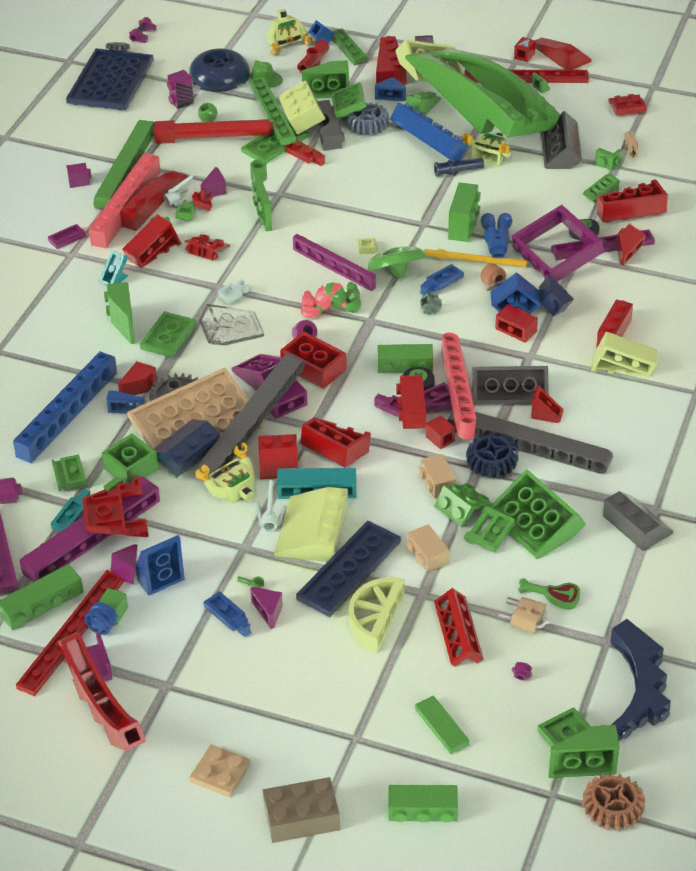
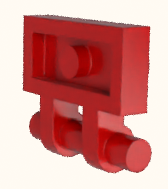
M628 94V96L622 97L617 95L614 98L608 99L616 116L647 112V105L643 98L640 97V94Z

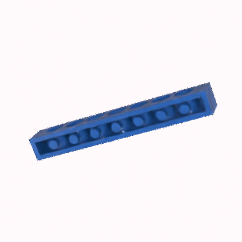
M99 351L13 440L16 458L31 464L117 374L115 356Z

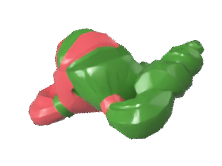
M331 282L327 283L325 287L321 285V288H318L315 298L307 290L302 296L301 305L303 307L301 314L306 318H314L331 308H342L351 313L357 312L361 308L359 289L356 284L349 282L346 288L347 292H345L340 283Z

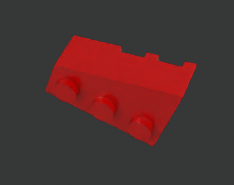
M157 214L122 250L125 256H128L129 261L142 268L156 260L159 254L163 252L166 254L170 251L171 247L179 246L182 243L171 222Z

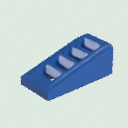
M109 390L106 398L108 413L127 414L128 411L137 408L136 403H140V406L145 404L143 397Z

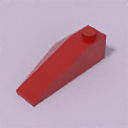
M543 37L536 39V49L564 70H573L592 61L591 58L572 44Z

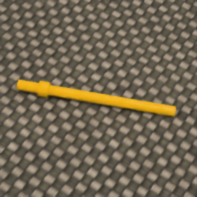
M424 249L427 256L437 257V259L442 260L448 258L527 267V260L448 252L445 249Z

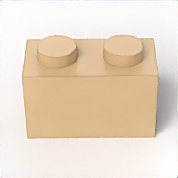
M443 453L421 459L420 468H418L419 476L421 479H424L428 492H431L434 499L438 498L443 485L457 484V479Z
M429 524L408 532L407 549L415 555L418 564L423 566L427 572L449 564V549Z

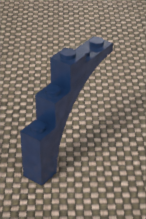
M628 619L612 628L610 643L622 654L628 663L635 684V693L631 703L624 713L611 724L616 725L619 741L628 738L638 727H643L647 721L653 726L660 721L664 722L670 715L671 701L662 694L667 687V674L659 668L663 662L664 648Z

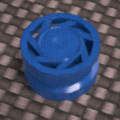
M97 602L93 604L90 611L86 614L84 621L93 632L107 635L113 628L112 626L118 621V615L109 605Z

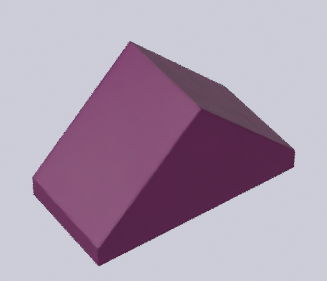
M214 167L200 185L201 190H205L206 196L209 192H212L213 197L227 194L226 180L219 168Z
M138 544L112 553L110 570L129 584H134Z
M258 587L250 588L251 603L269 628H274L283 607L282 592Z

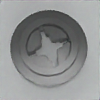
M108 42L106 49L126 52L130 49V44L125 42Z

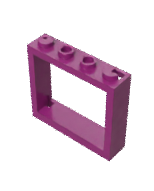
M562 204L511 235L513 249L521 253L524 260L529 261L536 271L539 270L544 279L550 274L557 282L604 253L602 240ZM562 222L587 247L551 269L526 244Z

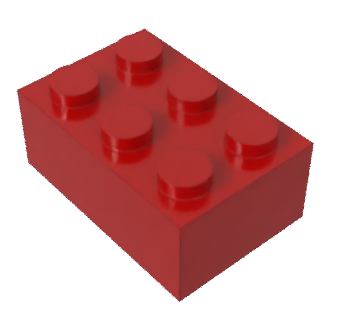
M304 331L280 350V357L290 353L304 360L305 366L299 377L322 389L326 388L347 370L346 352Z

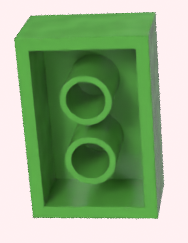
M458 182L449 210L448 240L469 242L470 236H473V225H477V218L481 210V206L478 205L481 199L478 184Z

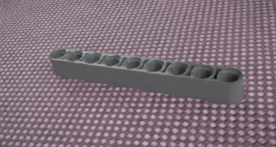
M290 353L284 355L200 461L196 471L200 469L204 473L201 467L202 465H207L210 470L209 475L233 461L236 457L234 453L236 445L240 451L242 443L246 444L301 374L305 366L304 360Z
M452 411L447 421L455 427V433H457L454 414ZM475 412L476 429L474 438L476 439L479 438V435L483 437L486 434L493 436L494 433L496 436L503 435V438H509L510 441L514 442L518 451L598 474L606 473L613 460L612 452L606 448Z

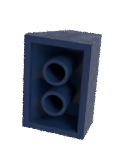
M192 419L153 450L157 452L158 461L178 478L208 453L219 439L220 432L208 421Z

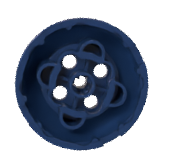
M216 48L204 51L196 56L189 67V75L192 76V84L201 86L202 90L223 92L236 89L237 85L241 83L245 84L250 76V67L247 60L240 53L231 49Z

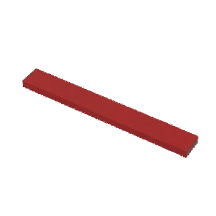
M466 69L464 70V76L479 83ZM508 69L526 83H532L533 73L538 74L547 83L589 82L588 70Z
M106 570L16 683L17 690L34 697L65 658L58 640L76 632H80L82 636L89 628L84 621V617L90 611L93 604L99 602L107 588L118 590L125 580L112 571Z

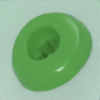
M402 246L390 248L370 259L368 271L388 267L391 273L400 279L405 276L408 261L427 258V255L418 247Z

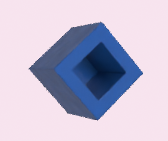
M315 20L308 31L318 41L325 40L327 44L335 35L331 29Z

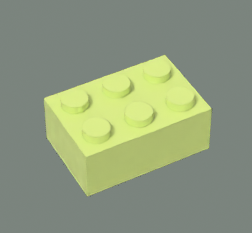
M307 81L298 83L295 87L284 91L278 96L288 120L297 135L325 120L317 99Z

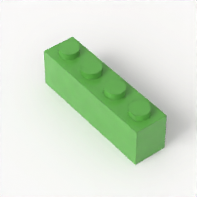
M67 564L1 599L0 617L11 630H14L83 593L82 578Z

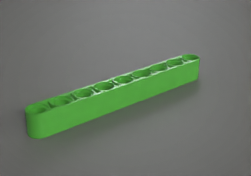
M138 120L95 194L94 208L104 209L145 153L154 137L155 121Z

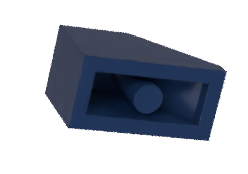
M550 274L539 286L541 304L553 316L564 312L574 300Z

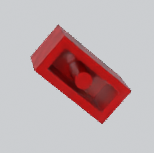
M507 304L496 314L495 329L524 343L537 332L538 318Z

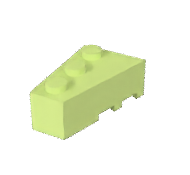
M606 332L592 356L591 372L607 370L608 373L613 374L614 371L626 372V375L649 377L657 365L658 350Z

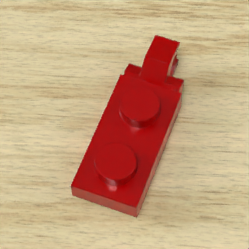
M297 139L296 142L285 146L287 153L308 164L311 162L319 166L325 164V155Z

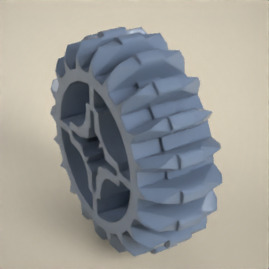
M371 102L366 103V107L363 110L349 113L346 123L349 130H352L353 133L357 132L358 135H377V133H382V130H386L389 124V115L386 108H383V105L378 106V103L372 104Z

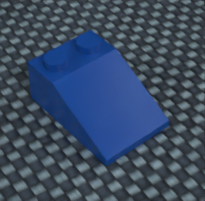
M179 535L140 552L135 566L137 581L148 596L185 580Z

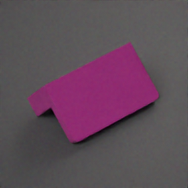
M97 633V644L88 646L87 649L105 682L112 680L113 677L101 634Z

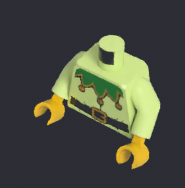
M286 9L277 11L278 18L271 20V25L266 34L269 45L272 47L270 50L271 55L275 54V50L279 55L282 46L302 41L303 38H305L304 44L306 46H309L307 39L314 43V38L308 36L309 33L297 18L287 15Z
M484 133L477 139H472L473 136L470 134H463V142L471 147L472 159L482 157L484 162L500 166L503 157L508 158L511 156L510 145L506 144L507 139L502 133H496L495 135Z
M245 443L241 445L243 451H239L237 445L234 449L235 455L241 457V460L236 458L209 475L210 470L207 465H202L201 467L204 473L197 469L196 477L205 481L204 485L213 497L226 499L231 503L241 498L250 501L254 497L253 482L255 481V473L250 458L246 457L247 445Z

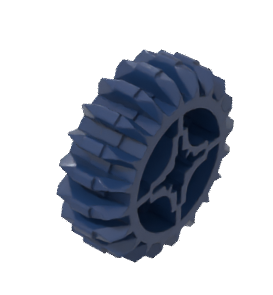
M494 433L493 436L486 434L485 437L479 435L478 439L474 438L467 448L466 461L470 470H474L475 474L481 473L482 477L486 475L489 478L495 476L498 479L499 475L505 477L507 473H511L516 468L519 455L514 442L510 441L509 438H503V435L496 436Z

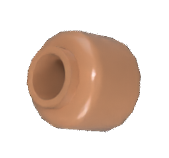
M488 264L482 269L480 278L485 285L490 287L497 282L506 280V272L496 264Z

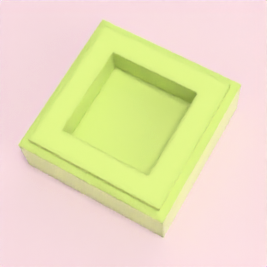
M375 238L358 239L359 253H377Z

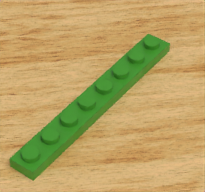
M264 76L250 79L249 85L266 118L273 122V132L280 145H289L296 142V136Z

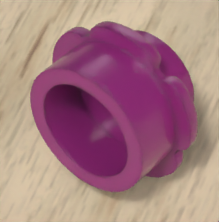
M516 662L515 667L511 669L514 677L518 680L525 681L532 676V667L527 663Z

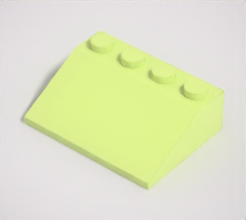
M404 40L395 51L399 63L416 80L428 82L405 59V56L415 53L455 49V47ZM435 56V58L464 75L461 64L458 61L448 62L445 58Z
M326 487L290 496L274 556L328 562L338 550L348 509V489Z

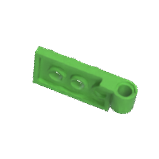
M257 159L250 163L251 185L254 195L252 200L253 205L256 206L257 216L259 215L260 224L264 225L267 232L272 231L271 203L263 183L267 180V163L264 160Z

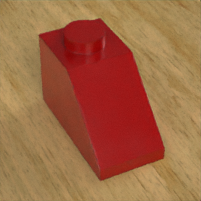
M631 224L621 228L617 234L618 240L616 245L622 266L643 246L646 234Z
M136 361L119 381V392L130 395L149 392L151 387L155 386V382L158 381L156 367Z

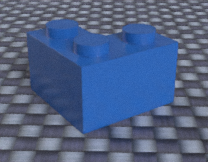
M517 272L490 292L491 306L499 312L509 304L513 307L517 305L523 311L531 314L542 305L539 290Z

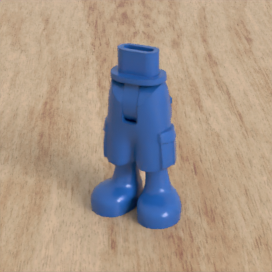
M485 213L481 217V225L486 230L484 233L485 241L493 258H504L507 253L510 240L508 229L513 222L512 216L508 213L499 215L497 220L498 230L495 229L496 223L493 214Z

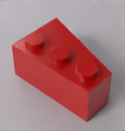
M315 417L304 423L301 428L300 444L344 468L369 452L370 432L365 431L364 434L354 432L352 427L343 429L336 427L337 423Z

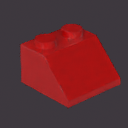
M297 434L258 436L260 480L277 479L278 469L298 468Z

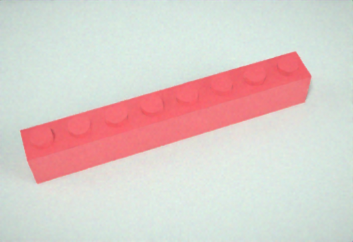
M146 153L142 155L89 228L91 246L107 249L122 228L120 210L144 186L160 174L159 156Z

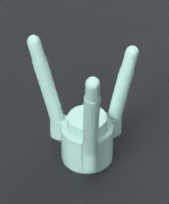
M193 175L163 195L167 206L174 205V207L183 205V201L179 202L181 200L180 194L188 189L176 190L189 182L194 177ZM193 199L187 200V203H192Z
M273 480L269 481L267 511L263 515L259 501L255 502L259 527L268 532L275 531L281 527V521L287 509V505H284L279 517L272 511Z

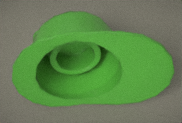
M258 60L254 62L249 76L250 79L264 76L269 87H277L282 83V76L273 70L269 62Z

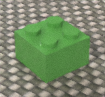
M132 433L102 452L104 469L114 477H121L125 484L133 482V478L147 477L159 469L157 452Z

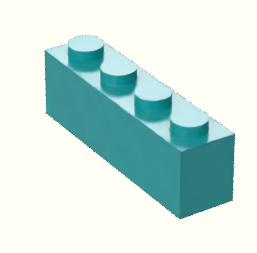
M356 468L278 469V499H289L290 496L326 487L348 489V498H357Z

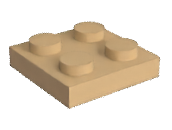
M211 744L190 775V783L230 798L250 767L251 761L249 758Z

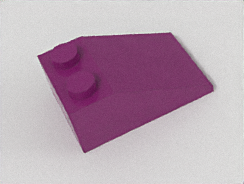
M258 354L231 369L232 372L257 391L283 357Z

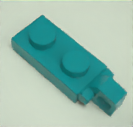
M83 489L78 497H71L51 522V529L61 532L73 522L83 517L82 498L91 495V491Z

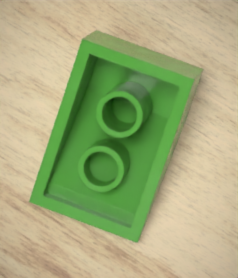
M348 60L330 61L302 70V82L307 81L316 98H332V92L349 86Z
M128 282L107 284V291L104 292L105 302H109V305L106 306L107 316L111 317V323L130 344H135Z
M616 725L592 726L551 746L548 777L600 776L602 773L609 775L611 772L613 775H616L620 748Z

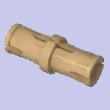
M627 131L624 135L626 139L625 147L628 149V156L633 158L632 154H634L635 158L639 154L637 150L638 142L635 139V133L630 131L631 135H629V131Z

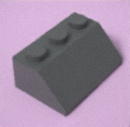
M618 491L604 499L603 517L642 551L672 535L674 532L631 495Z

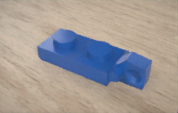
M450 264L428 276L426 281L420 285V294L424 296L426 293L437 292L463 278L464 272Z
M219 591L203 602L204 607L232 631L237 630L244 637L251 634V625L248 623L245 612L222 592Z

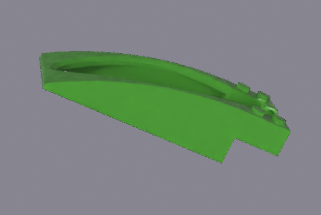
M458 49L415 53L405 56V59L480 134L492 132L494 126L507 138L550 131L554 129L559 119L560 113L555 107L550 105L528 83L510 70L485 57ZM435 56L445 58L448 62L458 61L481 85L435 58Z

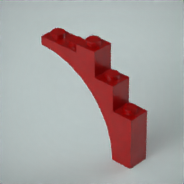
M80 632L58 640L73 676L72 681L81 700L88 703L95 722L103 725L110 744L128 751L145 743L146 739L139 722L123 709L107 687L89 654Z

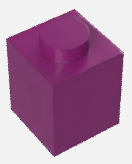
M86 162L66 165L70 188L90 185L89 178H92L91 169H87Z

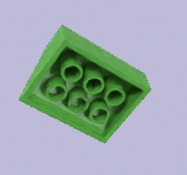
M528 469L490 505V508L515 519V525L509 534L536 559L571 540L586 525L575 510Z

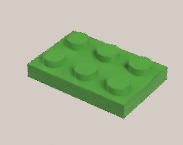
M361 82L331 93L336 118L345 117L349 113L361 111L366 107Z
M164 311L141 341L140 349L173 358L197 325L196 319Z

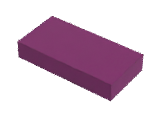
M75 224L48 236V241L56 249H59L86 237V232L78 224Z

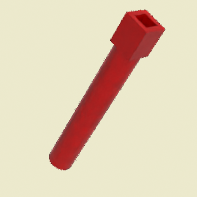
M270 119L175 123L174 120L155 121L154 126L156 144L175 143L176 139L271 135V132H273V122H270Z

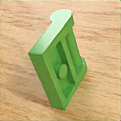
M485 506L472 529L464 535V539L468 543H475L496 553L515 525V519ZM492 518V520L490 521L486 529L483 531L481 536L478 535L479 531L486 523V521Z

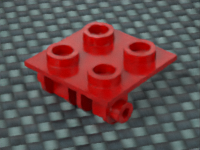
M204 234L184 241L188 243L185 250L189 254L201 256L211 261L218 259L217 250L230 247V244L224 243V240L210 239V236Z

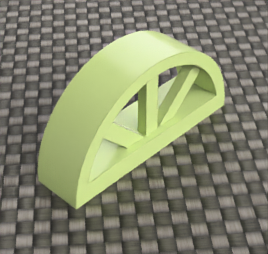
M396 577L375 579L361 586L353 594L349 603V627L355 640L366 649L378 652L405 593V579ZM377 597L382 606L369 603L368 601ZM360 608L378 612L359 620L355 617ZM375 622L371 632L362 627Z

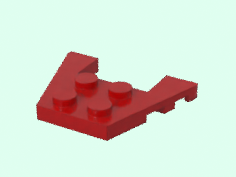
M140 477L133 478V482L128 484L124 482L117 484V488L110 491L104 489L82 498L86 532L149 537L146 519L125 521L122 497L143 495Z

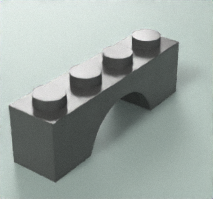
M329 100L317 101L325 117V120L318 123V125L325 126L320 128V142L323 151L341 149L345 137L344 132H341V124L338 123L334 108Z

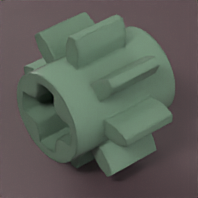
M433 292L431 294L426 293L421 298L420 308L424 309L423 313L431 315V313L436 314L441 310L442 299L438 298V294Z

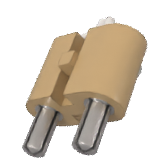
M507 597L506 604L518 608L515 609L513 615L502 611L499 613V618L509 621L511 627L534 634L538 628H542L545 624H550L551 622L549 613L546 611L547 604L521 597L520 600ZM546 614L545 618L547 621H544L541 625H539V622L542 621L544 615Z

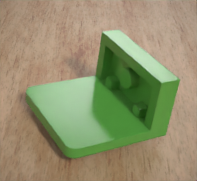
M465 483L464 485H443L434 506L461 527H466L474 510L483 509L485 506L490 507L492 503L487 496L478 493L474 486Z

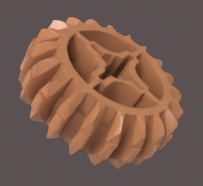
M612 772L609 776H605L602 773L600 778L594 777L592 782H588L583 792L582 805L585 808V815H589L591 822L597 821L598 827L605 825L606 830L610 827H614L615 831L619 827L626 830L628 825L634 826L636 821L641 819L645 809V795H643L642 788L638 787L637 781L631 782L630 776L622 778L621 773L618 776H614Z

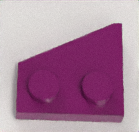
M445 382L424 390L426 411L453 410L448 385Z

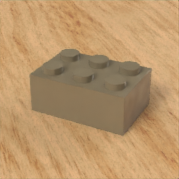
M330 777L262 789L264 809L272 843L340 830V814Z

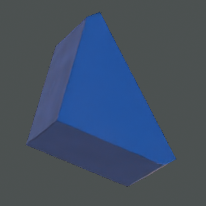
M393 77L375 85V100L406 101V86Z

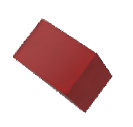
M539 385L536 386L532 398L531 419L559 423L564 409Z

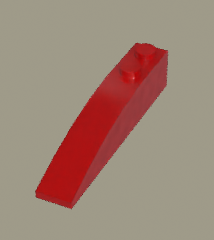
M170 171L144 186L120 210L122 227L137 231L163 204V195L185 180L187 174Z

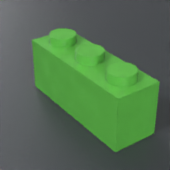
M433 344L377 345L378 373H404L413 367H424L433 372Z
M388 785V821H458L457 785Z

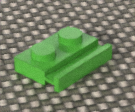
M79 454L60 458L59 461L51 460L59 491H62L63 488L69 490L87 486Z

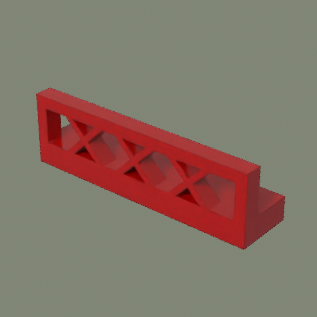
M451 588L434 601L450 663L456 667L469 658L478 664L484 658L466 596ZM449 600L446 610H444L442 604ZM453 615L451 624L447 625L449 616ZM455 630L457 631L455 641H452L451 637ZM460 646L463 652L456 657L455 654Z

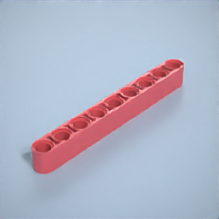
M448 332L442 335L441 355L457 434L460 438L468 440L475 437L476 414L459 337L455 333Z

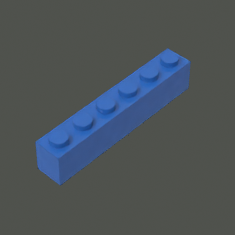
M398 102L389 120L452 161H460L468 147L463 143L464 139L457 135L452 136L453 132L446 128L443 130L444 126L437 122L432 123L433 119L426 115L423 117L424 113L417 109L414 111V107L410 104L405 103L403 105Z

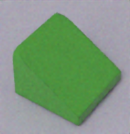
M533 73L532 87L541 93L549 91L550 87L545 79Z

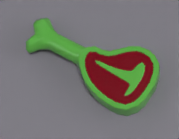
M525 578L519 580L520 587L518 591L520 593L531 591L543 594L551 604L559 608L571 610L579 602L580 588L574 583L568 582L558 586H542L530 583Z

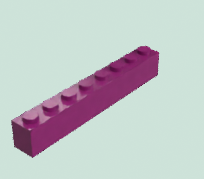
M144 476L140 477L143 495L122 497L125 521L134 520L160 502L159 487ZM83 516L19 559L22 574L32 582H35L70 564L112 534L86 532Z

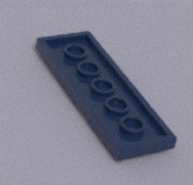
M367 520L296 594V600L331 617L400 544L401 536Z

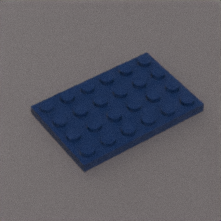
M95 48L67 95L66 102L73 105L127 110L154 60L153 55Z

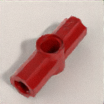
M320 40L314 47H309L306 50L305 57L297 64V69L301 74L302 70L320 65V59L330 49L329 44L325 40Z

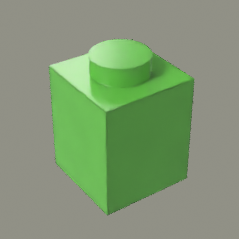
M107 588L99 602L109 605L116 611L118 621L115 625H117L128 609L126 593Z

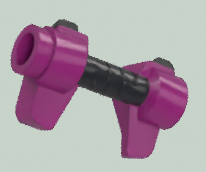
M149 17L139 20V27L129 32L131 41L146 43L148 36L142 32L157 30V26L152 23Z

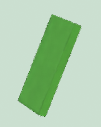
M288 121L297 140L303 141L309 137V132L306 130L297 135ZM271 132V135L259 136L242 146L241 152L255 160L260 159L267 163L284 153L286 145H280L274 132Z

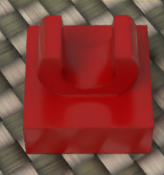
M204 189L199 193L194 192L192 195L194 205L210 211L212 208L211 200L213 199L212 192H209L207 196Z

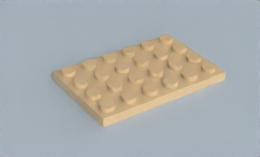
M224 367L128 411L127 416L146 444L154 449L192 419L208 421L220 432L221 436L249 399ZM265 421L262 422L258 429L265 425ZM162 465L165 471L169 472V470Z

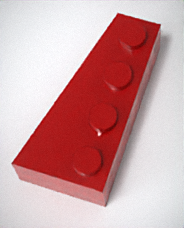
M396 36L380 38L376 84L393 77L403 85H407V70L399 63L395 51L399 47Z
M656 179L651 180V183L647 185L645 183L638 184V187L634 189L627 187L624 188L623 192H610L598 196L597 215L602 222H612L614 220H627L633 217L640 218L646 215L666 213L668 194Z

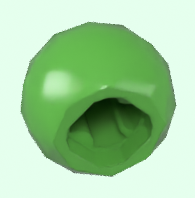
M204 103L199 107L198 116L203 122H213L217 118L218 111L213 104Z

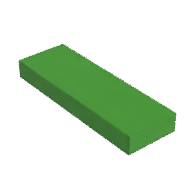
M434 695L415 704V710L450 754L469 745L468 737Z

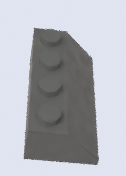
M563 111L553 130L541 132L544 167L546 169H570L582 160L578 123L566 111Z
M548 366L472 367L473 404H532L535 388L538 385L549 395Z

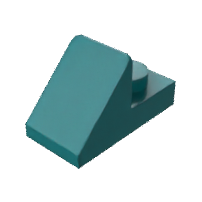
M111 249L98 282L107 286V284L121 283L126 279L128 275L122 271L128 256Z

